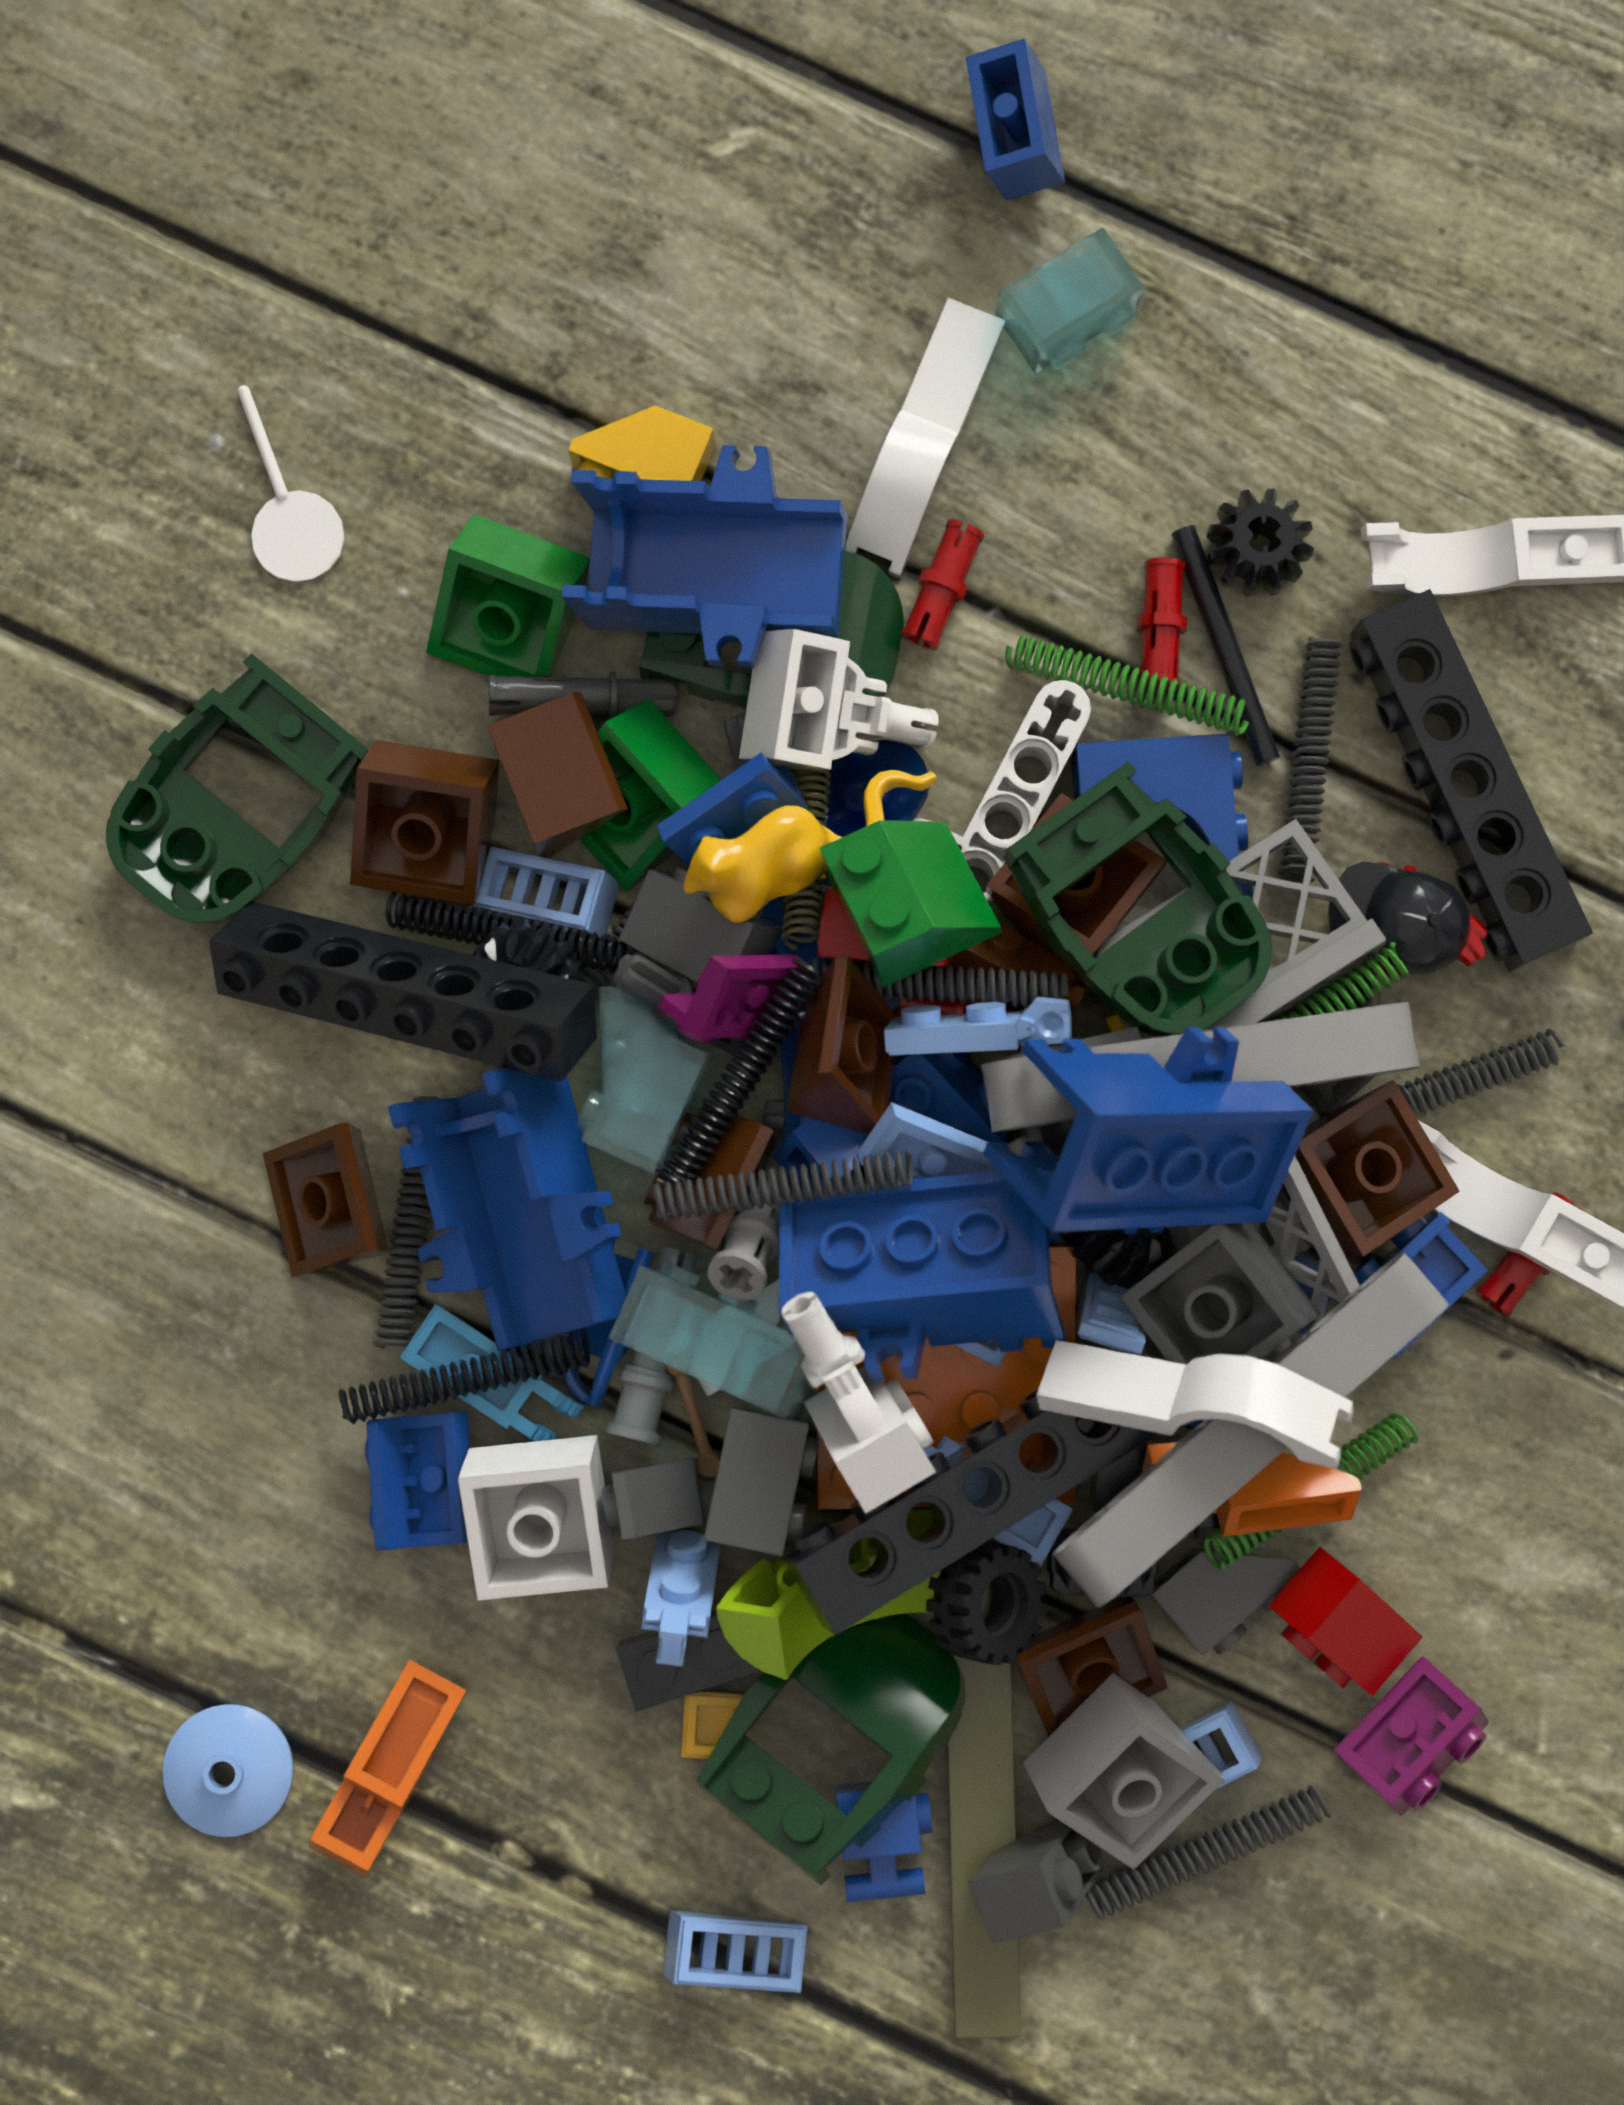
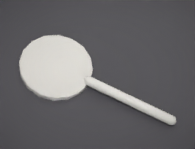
M241 385L238 388V395L276 495L275 498L265 503L255 517L251 532L253 552L263 568L280 580L293 583L316 580L329 572L341 557L345 542L343 522L333 505L318 494L300 490L287 491L250 389L245 385Z

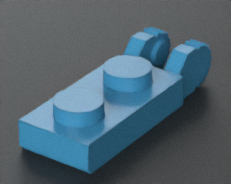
M439 1304L434 1305L400 1356L402 1360L420 1371L421 1368L425 1370L429 1378H431L429 1373L430 1367L436 1368L438 1381L441 1386L443 1384L439 1367L441 1364L445 1365L452 1389L453 1381L449 1367L451 1361L456 1363L462 1386L463 1378L459 1364L461 1359L466 1361L472 1384L473 1375L469 1360L471 1357L476 1358L478 1370L483 1381L480 1362L481 1354L486 1356L493 1378L490 1354L491 1352L496 1353L503 1375L500 1351L497 1349L496 1342ZM505 1350L513 1373V1365L510 1351ZM519 1358V1361H520V1364H521V1367H522V1370H523V1362H522V1359ZM539 1375L537 1381L530 1377L527 1383L519 1380L517 1385L509 1382L507 1388L499 1384L497 1390L489 1386L486 1393L479 1389L476 1395L469 1391L466 1398L460 1394L458 1396L504 1428L509 1429L512 1426L533 1441L559 1439L556 1436V1432L541 1422L536 1423L520 1413L533 1392L548 1401L552 1408L566 1417L572 1416L577 1419L584 1408L575 1399L542 1379L543 1376Z

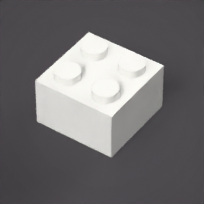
M592 1435L469 1448L458 1476L477 1600L608 1588L615 1550L611 1527L608 1528L604 1511L602 1488H605L598 1436Z

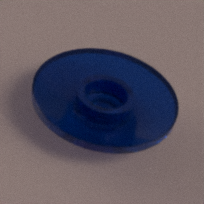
M875 740L872 742H877L878 748L874 754L864 755L851 752L840 759L832 761V769L829 771L831 773V778L829 779L831 786L828 788L830 795L827 797L829 799V804L827 805L829 812L826 814L828 821L825 823L827 828L835 835L844 837L866 827L863 804L864 791L870 779L879 772L898 770L914 776L928 773L926 764L916 750L902 742ZM905 787L889 790L882 798L885 820L913 821L927 799L929 787L923 791Z

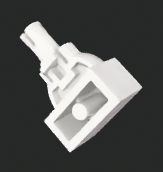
M797 629L765 631L755 668L752 669L739 759L749 761L762 752L774 766H786L794 770H831L832 761L840 759L851 752L870 755L877 751V742L858 739L856 736L881 738L915 745L922 749L930 748L936 739L937 732L912 727L911 724L917 726H925V724L938 726L939 718L934 709L894 703L890 698L863 694L862 691L868 693L886 692L887 684L885 681L866 677L861 668L848 658L850 641Z
M805 1292L789 1300L782 1307L781 1313L805 1355L801 1368L812 1388H817L824 1383L827 1386V1389L804 1401V1404L833 1460L866 1514L936 1473L923 1451L924 1448L934 1443L897 1378L892 1379L886 1384L883 1381L871 1382L865 1366L859 1370L856 1369L855 1365L863 1361L865 1356L862 1347L856 1337L841 1335L814 1292Z

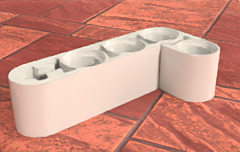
M1066 680L1053 681L1040 690L965 834L961 837L951 831L968 865L981 868L987 873L990 881L1005 863L1003 858L1007 849L1027 835L1034 827L1088 722L1091 712L1090 699L1084 689L1076 683ZM1060 703L1070 708L1068 719L1061 723L1051 743L1048 739L1043 738L1042 735L1050 720L1051 712ZM1031 756L1038 758L1044 763L1048 777L1039 783L1031 784L1024 782L1016 774L1014 763L1022 757ZM993 812H1007L1016 819L1019 832L1010 839L996 838L986 828V817ZM915 818V819H909V820H907V821H927V822H932V821H930V820H926V819H923V818ZM987 892L983 893L991 906L994 900Z

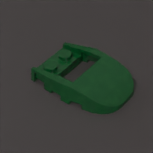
M845 550L838 639L850 641L848 658L861 668L866 677L885 681L887 692L894 678L902 638L900 635L904 625L902 603L892 581L880 567L861 555ZM647 632L643 656L639 665L640 678L653 679L655 673L688 685V694L712 702L716 699L745 709L747 708L752 674L706 667L707 661L705 660L702 634ZM862 691L863 694L875 697H883L886 693H868Z
M253 654L243 661L248 670L226 690L220 693L215 688H212L193 705L195 709L172 731L164 730L148 749L151 752L150 758L135 781L128 780L115 801L107 821V849L112 863L120 875L165 913L183 921L194 923L224 921L233 918L249 902H256L323 838L356 781L357 767L369 751L366 746ZM229 719L323 796L280 848L186 772Z
M1126 762L1011 845L1003 859L1049 946L1119 1017L1132 1027L1138 1026V1030L1165 1037L1184 1034L1187 1027H1199L1203 1031L1241 1005L1261 986L1271 964V938L1268 934L1267 925L1250 895H1241L1226 869L1231 863L1216 844L1212 843L1210 846H1207L1183 822L1187 816L1169 799L1165 798L1156 804L1131 780L1137 769L1129 762ZM1146 832L1189 889L1094 958L1058 913L1059 908L1054 899Z
M906 1614L881 1617L852 1626L815 1647L794 1668L787 1680L764 1672L745 1692L697 1778L698 1785L821 1886L831 1877L826 1868L852 1843L856 1844L859 1848L865 1845L881 1829L880 1824L905 1799L910 1802L925 1783V1772L939 1748H945L962 1716L966 1693L961 1669L954 1656L949 1654V1650L942 1649L937 1644V1637ZM791 1678L892 1757L847 1816L747 1735V1732Z

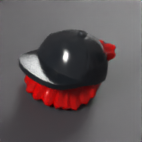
M1364 861L1347 867L1338 880L1368 921L1372 918L1387 939L1382 948L1389 949L1391 942L1396 943L1395 951L1407 968L1408 975L1425 976L1448 967L1456 960L1461 961L1467 967L1473 966L1477 960H1483L1485 957V947L1481 939L1487 937L1488 931L1476 917L1469 913L1463 898L1455 887L1448 882L1426 873L1418 872L1414 866L1406 865L1403 869H1399L1384 862L1371 863ZM1329 901L1327 916L1329 931L1333 932L1347 923V921L1335 904ZM1387 955L1390 964L1396 970L1398 975H1400L1401 973L1398 971L1393 960ZM1379 962L1383 972L1387 974V977H1390L1385 967Z

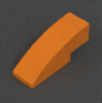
M1178 1442L1148 1444L1142 1473ZM1282 1452L1211 1514L1217 1513L1223 1537L1352 1520L1362 1489L1359 1478L1332 1467L1302 1462L1297 1456Z
M409 1659L345 1772L340 1787L312 1834L309 1842L310 1848L365 1878L368 1877L466 1693L465 1689Z

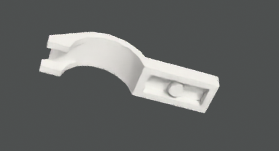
M948 298L902 409L898 413L879 453L845 544L846 551L857 554L860 548L892 561L888 575L900 579L932 492L948 455L959 438L1006 321L951 298Z
M1624 515L1512 518L1499 524L1479 529L1433 534L1408 532L1399 528V522L1366 523L1361 527L1362 540L1369 541L1372 573L1366 577L1367 590L1412 597L1431 589L1434 598L1472 595L1510 586L1624 582Z
M1419 1121L1460 1191L1433 1209V1211L1436 1213L1442 1212L1451 1222L1490 1243L1521 1254L1624 1312V1233L1553 1194L1527 1188L1503 1177L1463 1153L1450 1143L1442 1133Z
M1059 1340L1055 1341L1037 1392L1040 1410L1173 1436L1179 1426L1193 1420L1222 1419L1246 1424L1278 1439L1288 1446L1300 1461L1337 1468L1340 1460V1448L1329 1443L1335 1421L1350 1422L1353 1414L1352 1401L1280 1365L1253 1357L1215 1354L1195 1358L1188 1364H1180Z

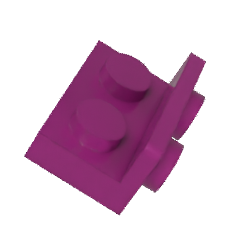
M796 954L710 956L706 968L701 972L697 980L696 992L663 994L658 1008L677 1022L676 1028L681 1034L692 1040L703 1043L712 1042L713 1038L736 1037L754 1040L755 1038L748 1034L749 1029H753L763 1036L768 1035L755 1027L753 1021L759 1020L766 1026L778 1031L774 1026L759 1016V1012L764 1011L773 1018L785 1023L774 1013L767 1010L765 1003H771L782 1011L789 1013L778 1003L771 1000V994H776L794 1004L790 999L778 992L776 986L781 985L801 996L790 986L782 982L781 978L787 976L791 980L805 986L787 971V968L792 967L810 977L806 972L794 965L793 959H799L809 966L811 965Z
M1422 1656L1343 1739L1334 1751L1399 1816H1402L1410 1807L1414 1811H1418L1432 1800L1442 1785L1438 1777L1455 1759L1461 1764L1477 1752L1486 1739L1487 1735L1482 1730L1488 1725L1489 1721L1477 1704Z

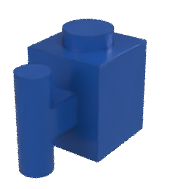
M873 1781L835 1785L837 1808L847 1816ZM928 1793L915 1794L910 1802L905 1799L880 1824L881 1829L865 1845L859 1848L856 1844L852 1843L842 1852L843 1861L869 1858L870 1873L844 1876L847 1903L926 1894L923 1867L897 1870L895 1855L922 1853L920 1834L932 1833Z

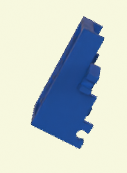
M722 445L710 489L705 481L641 479L637 472L616 471L613 478H602L596 476V472L592 470H572L571 483L593 510L594 516L588 588L586 590V586L563 584L562 598L590 630L702 634L705 660L710 666H723L724 663L721 659L722 648L729 642H739L742 649L737 657V662L741 667L755 668L765 631L797 629L839 638L848 514L841 500L777 498L772 457L767 446H754L753 450L756 454L755 465L749 470L740 471L736 469V462L740 457L737 447Z
M1187 1027L1164 1067L1149 1053L1094 1054L1081 1039H1064L1059 1052L1051 1049L1047 1045V1041L1043 1039H1025L1021 1052L1076 1109V1117L1061 1156H1055L1042 1141H1025L1020 1155L1012 1152L1009 1149V1144L1005 1142H987L983 1154L1051 1232L1121 1229L1125 1234L1137 1233V1228H1147L1151 1233L1163 1232L1164 1228L1169 1226L1267 1222L1314 1110L1284 1081L1231 1082L1239 1041L1225 1027H1213L1212 1040L1199 1027Z
M512 1069L492 1070L482 1074L486 1088L458 1098L403 1102L388 1106L394 1128L397 1129L405 1126L412 1138V1144L401 1146L399 1150L404 1170L420 1169L435 1230L449 1229L417 1249L420 1262L433 1261L440 1258L444 1265L442 1277L425 1280L428 1293L468 1292L482 1289L498 1351L511 1349L512 1347H521L522 1344L529 1345L532 1342L542 1341V1339H550L631 1315L612 1241L622 1236L618 1222L607 1224L602 1206L613 1204L610 1191H598L567 1076L562 1082Z
M998 1170L912 1179V1185L909 1189H906L901 1184L898 1190L891 1186L886 1192L880 1187L877 1193L870 1189L866 1195L859 1190L856 1196L849 1192L846 1197H843L838 1193L835 1199L828 1195L825 1200H822L817 1196L814 1202L807 1197L804 1203L796 1199L795 1203L791 1205L786 1200L783 1206L779 1205V1312L782 1316V1307L795 1296L805 1292H814L838 1331L856 1329L859 1344L865 1353L864 1363L871 1382L885 1381L881 1365L885 1359L891 1356L902 1357L899 1368L903 1379L918 1378L926 1335L931 1347L997 1341L1000 1352L1022 1350L1024 1338L1036 1337L1042 1339V1347L1053 1348L1056 1340L1066 1342V1334L1051 1281L1050 1242H1060V1232H1051ZM872 1172L875 1181V1172ZM783 1318V1321L787 1327L789 1334L793 1335L792 1331L790 1330L789 1326Z

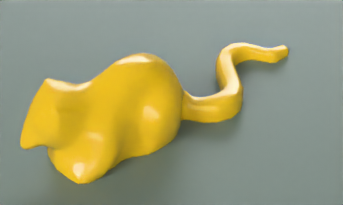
M898 770L879 772L870 779L864 791L863 804L866 826L879 820H885L882 798L889 790L905 787L923 791L937 782L936 775L932 771L921 776H914ZM794 805L782 806L764 816L746 833L737 838L728 840L704 836L691 859L684 880V891L687 894L699 891L707 892L715 909L733 923L744 922L754 917L771 900L780 896L796 894L813 883L822 873L824 866L820 847L842 837L835 835L830 829L822 826L808 810Z

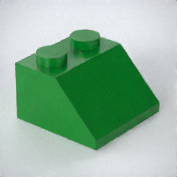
M473 514L448 548L426 653L486 676L552 677L576 617V613L562 598V585L584 586L590 557Z
M650 699L606 721L597 731L628 809L580 838V841L626 892L644 879L649 869L654 870L673 853L662 841L657 825L721 781L720 777Z
M879 820L820 847L829 881L882 988L1002 933L998 920L946 822Z

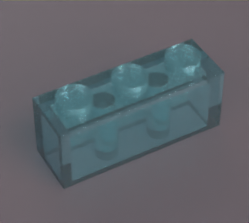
M664 1261L660 1271L640 1265L609 1339L779 1417L790 1420L800 1419L805 1407L804 1401L808 1400L813 1388L801 1368L805 1355L795 1336L789 1334L782 1316H780L778 1323H775L755 1314L759 1302L754 1299L748 1301L734 1300L721 1293L717 1297L696 1287L701 1277L700 1275L671 1262Z

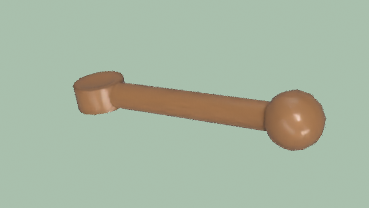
M675 1351L667 1357L665 1362L666 1369L670 1374L676 1376L700 1455L697 1459L696 1470L702 1477L714 1478L718 1473L721 1456L718 1452L711 1450L688 1375L691 1360L684 1352Z

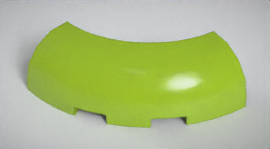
M918 1509L909 1511L906 1527L911 1537H919L929 1530L933 1521L932 1510ZM871 1537L858 1540L850 1550L849 1564L854 1572L867 1570L876 1559L877 1549ZM783 1557L772 1564L765 1558L758 1561L735 1582L716 1607L717 1618L724 1637L739 1656L760 1671L785 1680L789 1678L794 1668L807 1654L825 1640L834 1636L833 1633L821 1626ZM940 1571L852 1626L891 1615L921 1612L932 1613L926 1611V1599H932L934 1595V1590L929 1589L928 1585L931 1577H939Z

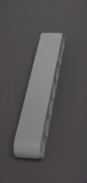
M1409 1002L1226 1028L1239 1041L1231 1082L1284 1081L1290 1088L1420 1067ZM1203 1031L1212 1040L1213 1031ZM1183 1034L1089 1048L1094 1054L1149 1053L1164 1067ZM1027 1057L981 1065L992 1132L1074 1121L1077 1114L1076 1109Z
M1402 1252L1377 1270L1271 1363L1280 1365L1345 1398L1433 1322L1448 1307L1449 1303L1406 1253ZM1205 1419L1067 1538L1055 1550L1053 1556L1096 1607H1101L1130 1585L1288 1446L1272 1435L1246 1424L1222 1419Z

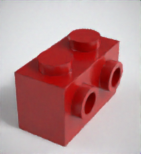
M1321 1546L1318 1547L1300 1570L1287 1581L1282 1591L1269 1605L1273 1611L1289 1624L1281 1633L1286 1640L1310 1661L1320 1651L1321 1653L1313 1663L1340 1687L1344 1688L1352 1679L1371 1696L1378 1691L1423 1638L1361 1579Z

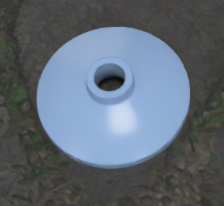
M238 1704L213 1706L190 1717L173 1735L163 1761L164 1789L175 1812L194 1829L217 1837L244 1835L265 1825L278 1813L285 1803L292 1786L294 1774L292 1751L282 1730L264 1713ZM217 1762H227L234 1768L235 1778L232 1784L221 1785L214 1779L213 1768Z

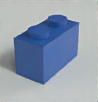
M1026 39L1017 40L967 56L966 63L985 173L1006 201L1064 184L1065 179L1046 70Z

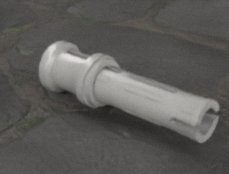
M782 1138L773 1142L769 1157L763 1168L769 1196L771 1189L768 1171L771 1167L776 1172L779 1193H781L780 1166L773 1159L772 1155L781 1146ZM787 1177L788 1187L791 1192V1180ZM758 1179V1181L756 1182V1189L760 1199V1184ZM775 1202L773 1207H769L765 1203L761 1209L756 1205L752 1210L745 1208L744 1212L732 1218L724 1235L726 1245L723 1251L718 1252L712 1258L707 1272L710 1283L724 1296L734 1300L748 1301L757 1298L763 1292L767 1281L766 1266L769 1261L774 1260L779 1255V1204ZM729 1266L733 1268L730 1276L727 1275Z
M659 1246L658 1249L659 1255L631 1365L624 1364L623 1370L620 1369L618 1380L623 1385L614 1421L606 1423L604 1433L654 1446H660L662 1438L657 1433L665 1396L666 1394L673 1393L675 1383L672 1382L674 1376L668 1374L665 1362L667 1357L674 1351L695 1263L698 1262L699 1258L695 1254L689 1252L682 1254L678 1249Z

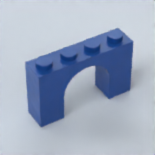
M1229 733L1076 744L1071 754L1074 800L1123 764L1129 762L1137 769L1131 780L1156 804L1165 798L1169 799L1187 816L1183 822L1207 846L1215 843L1229 861L1238 856L1239 851L1247 850V819L1245 813L1236 814L1234 789L1242 788V759L1239 751H1230ZM1234 882L1242 896L1250 895L1252 898L1253 886ZM1089 988V990H1090V1003H1091V1004L1104 1003V1002Z

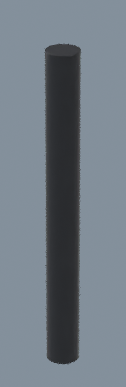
M1195 525L1180 528L1174 531L1171 536L1181 562H1185L1184 571L1229 693L1236 698L1235 709L1242 698L1246 702L1240 722L1241 724L1243 720L1249 722L1244 733L1256 766L1259 767L1272 763L1281 757Z

